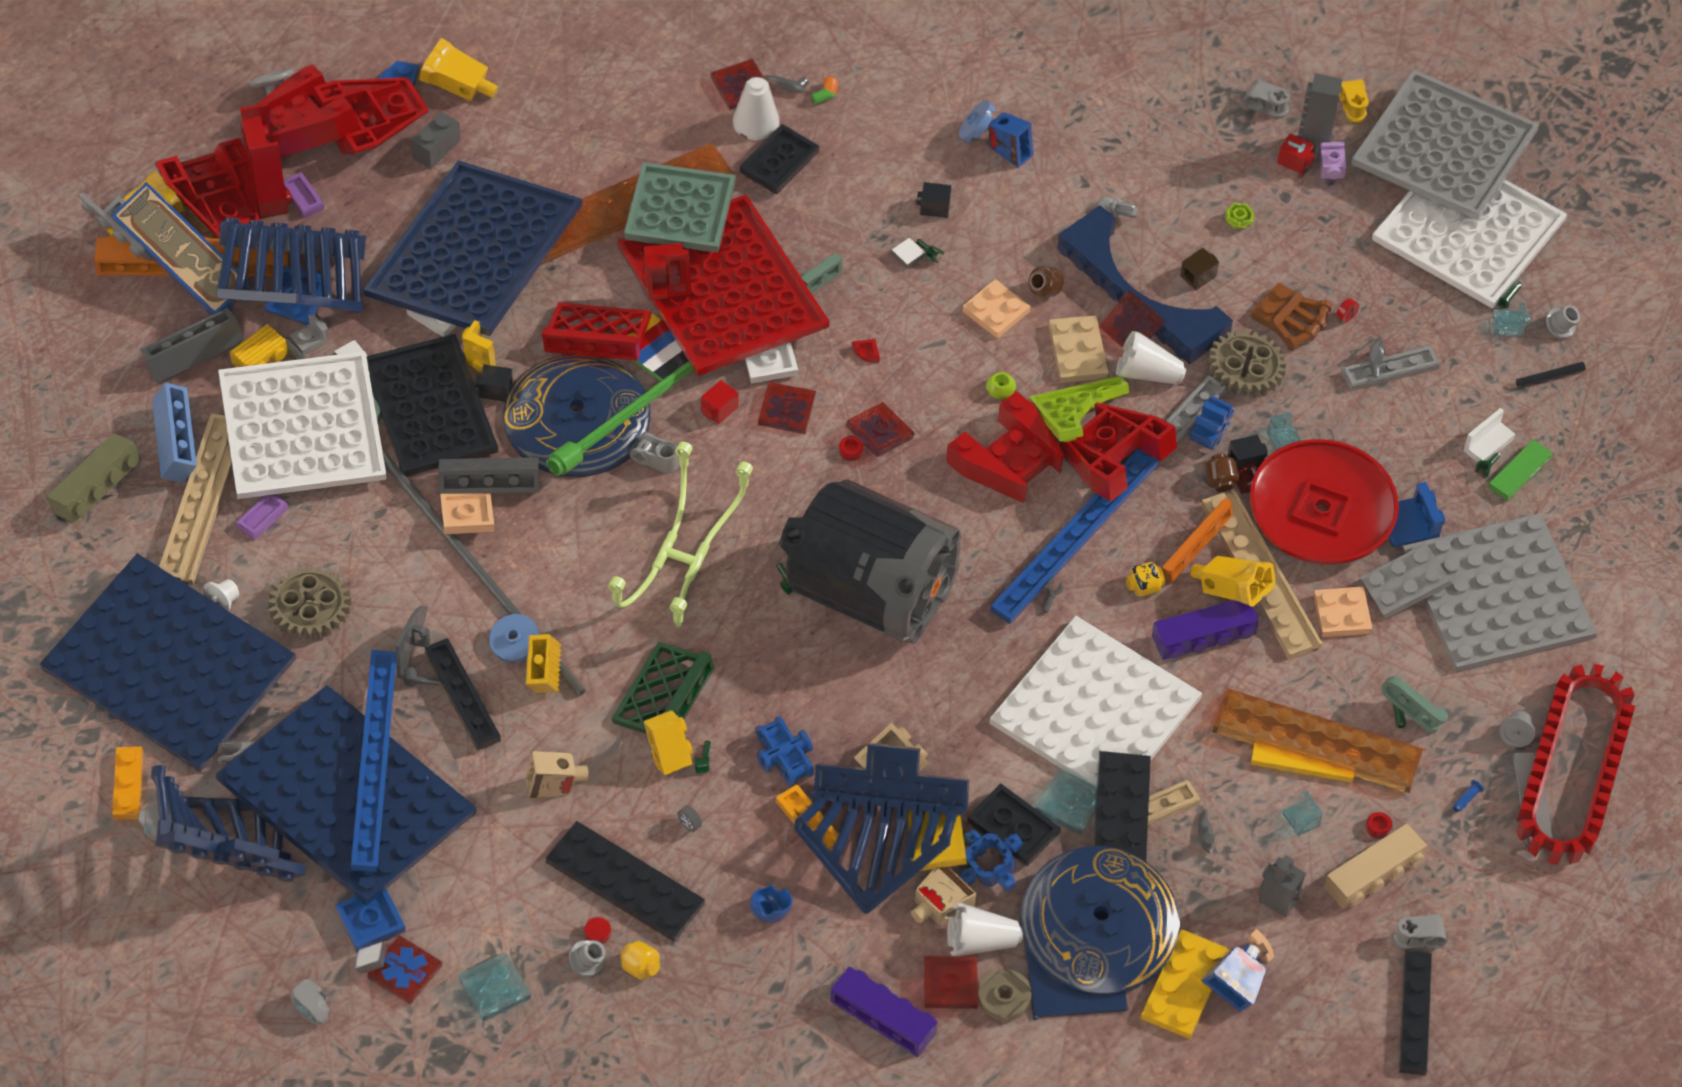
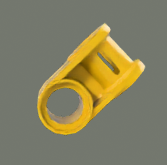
M1363 79L1342 81L1339 99L1342 102L1346 118L1350 122L1361 123L1366 119L1367 112L1365 108L1369 102Z

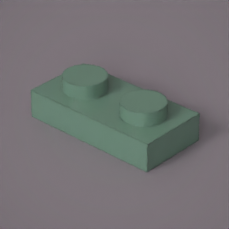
M835 253L831 257L823 259L818 266L806 271L802 275V280L812 294L842 273L843 258Z

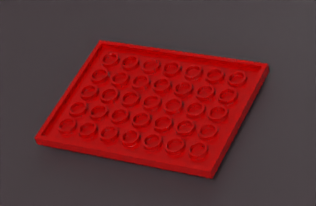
M747 194L731 199L718 253L688 249L692 295L651 300L698 376L830 327L829 319ZM624 238L618 240V249L648 295L644 247L660 244L625 240Z

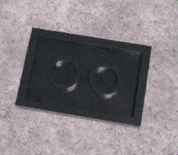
M781 124L739 166V172L777 195L819 153V145L786 125Z
M1001 783L967 818V822L984 835L987 833L997 834L1002 842H1005V838L1011 834H1017L1023 844L1019 850L1011 853L1027 867L1061 831L1060 826Z

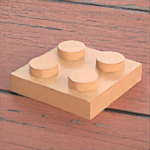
M995 279L964 304L962 312L998 339L1030 312L1031 306Z
M490 493L440 494L444 534L494 532Z
M1364 587L1314 590L1313 596L1322 637L1371 634L1373 628Z

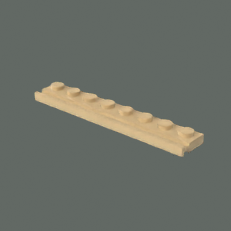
M213 413L210 414L196 456L197 466L190 474L159 565L160 568L192 586L194 585L232 470L225 416Z
M1235 489L1227 494L1221 493L1203 499L1201 506L1207 517L1225 497L1232 501L1233 516L1217 533L1231 558L1273 564L1275 585L1266 596L1262 597L1257 605L1288 660L1311 653L1314 649H1321L1322 641Z

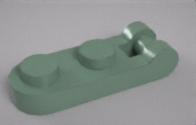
M1390 676L1382 684L1383 695L1428 733H1436L1440 726L1448 719V713L1443 708L1433 706L1403 679Z

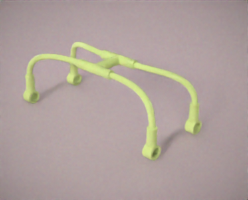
M684 441L679 442L675 453L679 456V466L681 467L678 511L673 528L668 532L652 565L653 569L638 590L625 601L621 602L622 591L626 584L622 578L613 576L608 585V589L612 591V600L618 608H624L642 595L655 578L657 572L663 567L667 557L689 564L690 567L684 577L685 582L680 597H675L669 607L673 612V621L677 628L681 627L683 622V613L687 607L685 598L690 583L694 581L710 548L711 540L743 499L746 488L749 485V476L753 470L751 464L744 461L739 463L735 471L739 476V493L711 529L704 542H701L695 556L673 549L672 546L678 536L677 531L684 512L687 467L689 465V455L693 449L689 443Z

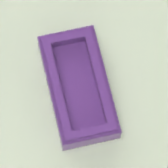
M302 172L284 180L285 189L290 191L291 202L303 219L324 209V203Z
M275 494L265 495L236 522V528L255 541L289 509L288 504Z

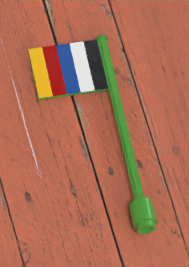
M651 313V319L639 348L640 357L638 361L634 362L661 382L577 444L568 441L551 453L546 464L554 475L559 476L568 473L583 461L584 451L694 371L665 322L653 313ZM634 332L628 334V336H636Z

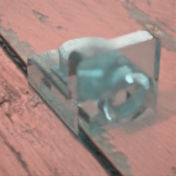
M1520 303L1518 310L1494 309V334L1523 335L1525 326H1529L1530 312H1526L1525 303Z
M1291 412L1277 414L1269 419L1267 434L1276 450L1288 444L1301 441L1292 425L1293 415Z

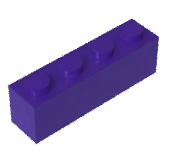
M1233 600L1156 621L1153 625L1152 638L1162 660L1168 658L1175 659L1183 654L1194 651L1201 652L1215 645H1226L1233 640L1248 639L1256 634L1259 619L1252 606Z
M849 966L831 988L830 1002L916 1057L920 1056L936 1035L938 1022L930 1013L918 1010L909 1000L903 997L899 998L891 993L887 986L872 981L861 970H855Z

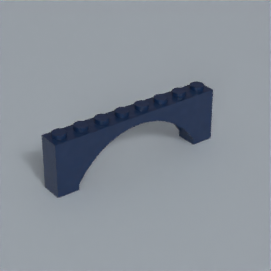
M1101 205L1059 233L1057 249L1061 255L1070 259L1078 270L1087 274L1094 284L1103 288L1111 299L1119 302L1124 308L1133 304L1135 313L1142 306L1146 308L1150 314L1146 317V314L1141 312L1142 315L1140 314L1136 318L1153 322L1151 331L1163 344L1168 345L1180 359H1184L1189 365L1212 348L1213 342H1218L1219 336L1225 338L1227 332L1231 333L1233 320L1217 306L1212 309L1172 307L1154 301L1135 290L1122 277L1113 261L1110 250V236L1115 232L1116 218Z

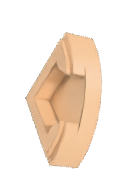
M1256 929L1250 935L1248 944L1257 947L1260 951L1258 957L1268 964L1274 958L1272 947L1267 939Z

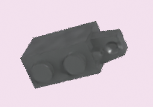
M1286 855L1283 859L1278 857L1273 865L1270 863L1267 865L1262 874L1264 880L1259 887L1261 891L1259 902L1287 917L1300 898L1306 873L1295 867L1294 860Z

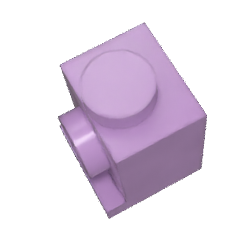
M1321 142L1318 155L1321 179H1344L1347 168L1344 142Z

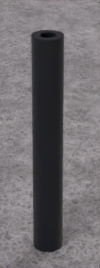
M1583 361L1516 379V385L1518 388L1585 371L1586 367Z

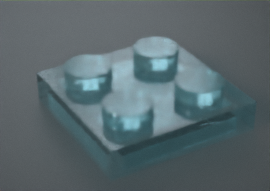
M1060 769L1035 809L1050 820L1081 835L1095 813L1097 787Z
M503 953L458 975L460 983L483 1022L531 999V993L507 953Z

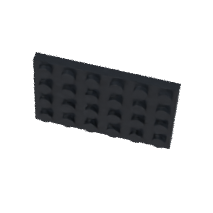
M456 334L366 356L372 392L379 404L382 420L403 475L407 477L439 468V459H475L498 452L497 442Z

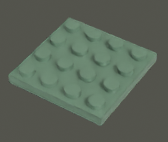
M643 162L624 232V239L660 245L682 243L683 248L718 253L736 182V175Z

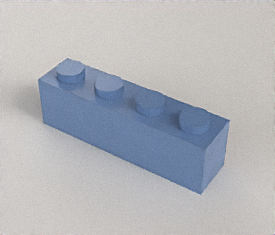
M164 383L152 399L160 475L162 479L184 483L197 466L187 387Z

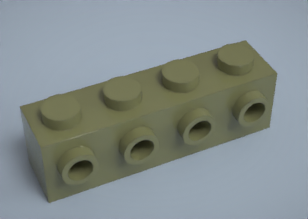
M113 433L46 495L53 514L72 523L81 518L141 461L135 443Z

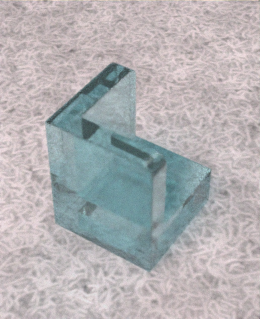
M1307 790L1302 792L1299 803L1284 809L1282 813L1297 836L1320 827L1323 812Z

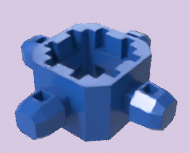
M973 829L965 833L964 838L969 846L965 853L969 868L965 867L958 874V877L968 886L976 882L975 879L978 878L983 886L993 887L998 883L1006 891L1013 889L1016 886V881L1011 873L1014 872L1015 861L1011 852L1015 853L1021 848L1023 842L1019 836L1011 834L1005 838V842H1002L997 834L987 833L982 837ZM988 848L991 850L995 848L1005 858L1003 859L1004 864L997 865L993 868V872L988 870L985 873L977 865L976 857L978 855L981 857L987 852L986 849Z

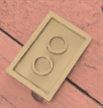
M1097 316L1049 319L1048 326L1060 383L1108 379V368Z

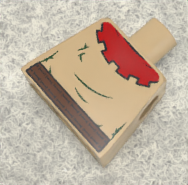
M532 751L525 777L529 800L570 794L574 781L588 780L587 765L574 766L571 753Z
M949 867L934 868L915 891V903L918 906L911 911V915L919 924L928 917H931L938 925H943L949 921V916H955L956 910H952L955 903H963L974 907L976 893Z

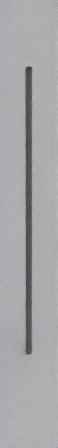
M287 339V351L294 360L306 359L290 339ZM382 449L385 468L509 615L521 614L455 534H444L443 520ZM560 661L561 666L558 673L577 696H582L586 689L565 664Z

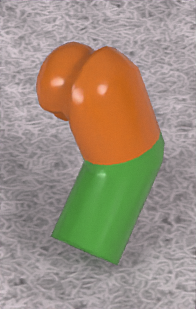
M827 76L824 78L822 90L811 94V99L815 105L835 97L838 89V81L835 77Z

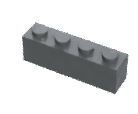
M1315 74L1313 83L1308 82L1306 96L1310 98L1305 97L1303 111L1307 113L1302 112L1300 126L1304 128L1299 127L1298 137L1315 144L1313 154L1319 155L1321 142H1330L1342 78Z
M226 308L145 346L140 351L148 373L159 383L170 379L182 371L189 370L194 365L205 360H210L215 355L235 348L244 339L237 318Z
M539 457L439 459V494L539 492Z

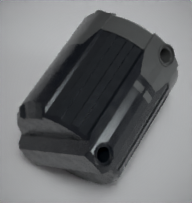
M847 479L826 484L814 497L804 515L789 517L782 531L779 545L788 555L786 579L793 592L905 643L915 644L923 636L924 630L932 621L940 605L945 603L960 566L958 559L962 536L960 530L950 524Z

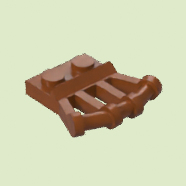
M1278 282L1252 311L1251 318L1276 332L1287 347L1293 351L1299 348L1300 344L1308 340L1313 341L1317 337V332L1326 327L1327 315L1331 312L1333 305L1328 300L1317 301L1305 298L1299 291L1296 293ZM1303 308L1317 311L1318 315L1314 316ZM1291 316H1296L1297 318L1306 322L1310 326H1304L1303 324L1291 318ZM1284 326H1286L1287 328L1291 329L1299 335H1290V333L1286 330Z

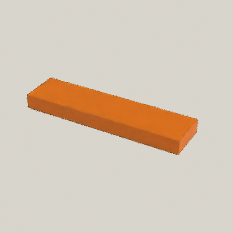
M1225 497L1162 566L1166 581L1173 583L1233 516L1232 501Z

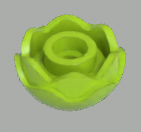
M1233 203L1230 207H1227L1225 219L1232 228L1245 229L1253 223L1254 211L1246 203Z
M1005 372L994 373L986 382V390L989 395L999 400L1007 399L1016 389L1014 378Z

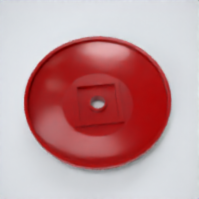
M1327 439L1302 440L1276 450L1257 469L1250 490L1252 515L1263 535L1274 546L1288 555L1315 564H1345L1372 554L1391 535L1399 510L1395 485L1379 462L1359 448ZM1325 505L1329 510L1320 511L1316 506Z

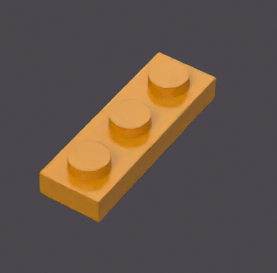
M116 747L113 820L139 819L143 766L142 747Z
M797 784L776 797V803L793 824L795 819L812 804L811 800ZM819 811L807 824L814 831L824 816ZM832 826L829 827L823 839V843L830 851L833 849L838 837V833Z

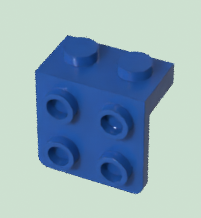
M1427 482L1417 484L1413 498L1399 501L1397 520L1389 536V541L1393 547H1402L1440 537L1442 526L1445 524V517L1442 510L1438 509L1435 493L1433 490L1430 491Z

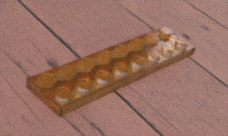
M1229 688L1226 689L1212 732L1253 745L1254 743L1348 771L1354 773L1355 777L1407 793L1410 792L1423 748Z

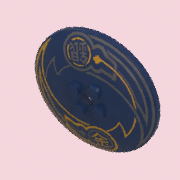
M580 355L554 357L528 369L511 387L504 405L505 431L511 445L522 458L539 457V469L551 473L546 464L551 453L568 441L577 444L646 392L640 382L628 370L608 359ZM650 404L584 451L583 461L565 475L560 476H594L610 471L631 458L630 451L638 445L640 435L645 432L648 433L650 427ZM575 405L583 407L581 411H573L570 408Z
M1087 846L1056 856L1035 874L1026 889L1021 907L1020 922L1023 939L1027 950L1036 964L1045 974L1059 984L1071 990L1090 995L1121 994L1149 982L1164 968L1170 959L1178 938V908L1167 882L1154 867L1140 857L1112 847ZM1103 910L1108 914V918L1103 921L1097 920L1094 917V912Z

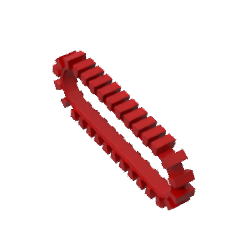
M1582 664L1573 666L1569 677L1563 673L1558 680L1516 821L1520 822L1516 831L1519 840L1521 841L1532 836L1527 851L1534 857L1538 855L1541 848L1551 851L1547 862L1550 864L1558 865L1563 853H1567L1570 865L1580 862L1584 852L1589 855L1594 849L1603 825V819L1636 705H1631L1635 696L1632 687L1619 690L1624 677L1617 671H1615L1610 680L1601 677L1604 665L1593 664L1589 675H1585ZM1583 687L1597 688L1605 692L1612 699L1615 705L1614 720L1582 833L1573 840H1555L1541 831L1536 821V812L1570 696L1575 690Z

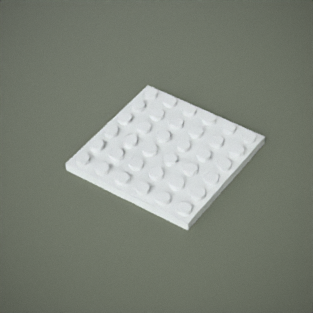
M1507 180L1503 182L1478 221L1409 191L1373 233L1372 240L1493 309L1498 303L1499 298L1505 294L1563 224L1567 214Z
M365 351L218 370L237 499L386 480V470Z
M1075 616L990 717L989 724L1096 790L1099 751L1151 756L1152 760L1199 702L1202 693L1078 616Z

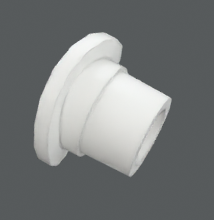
M229 579L219 584L209 582L204 586V596L229 611L231 609V602L239 597V590L236 584Z

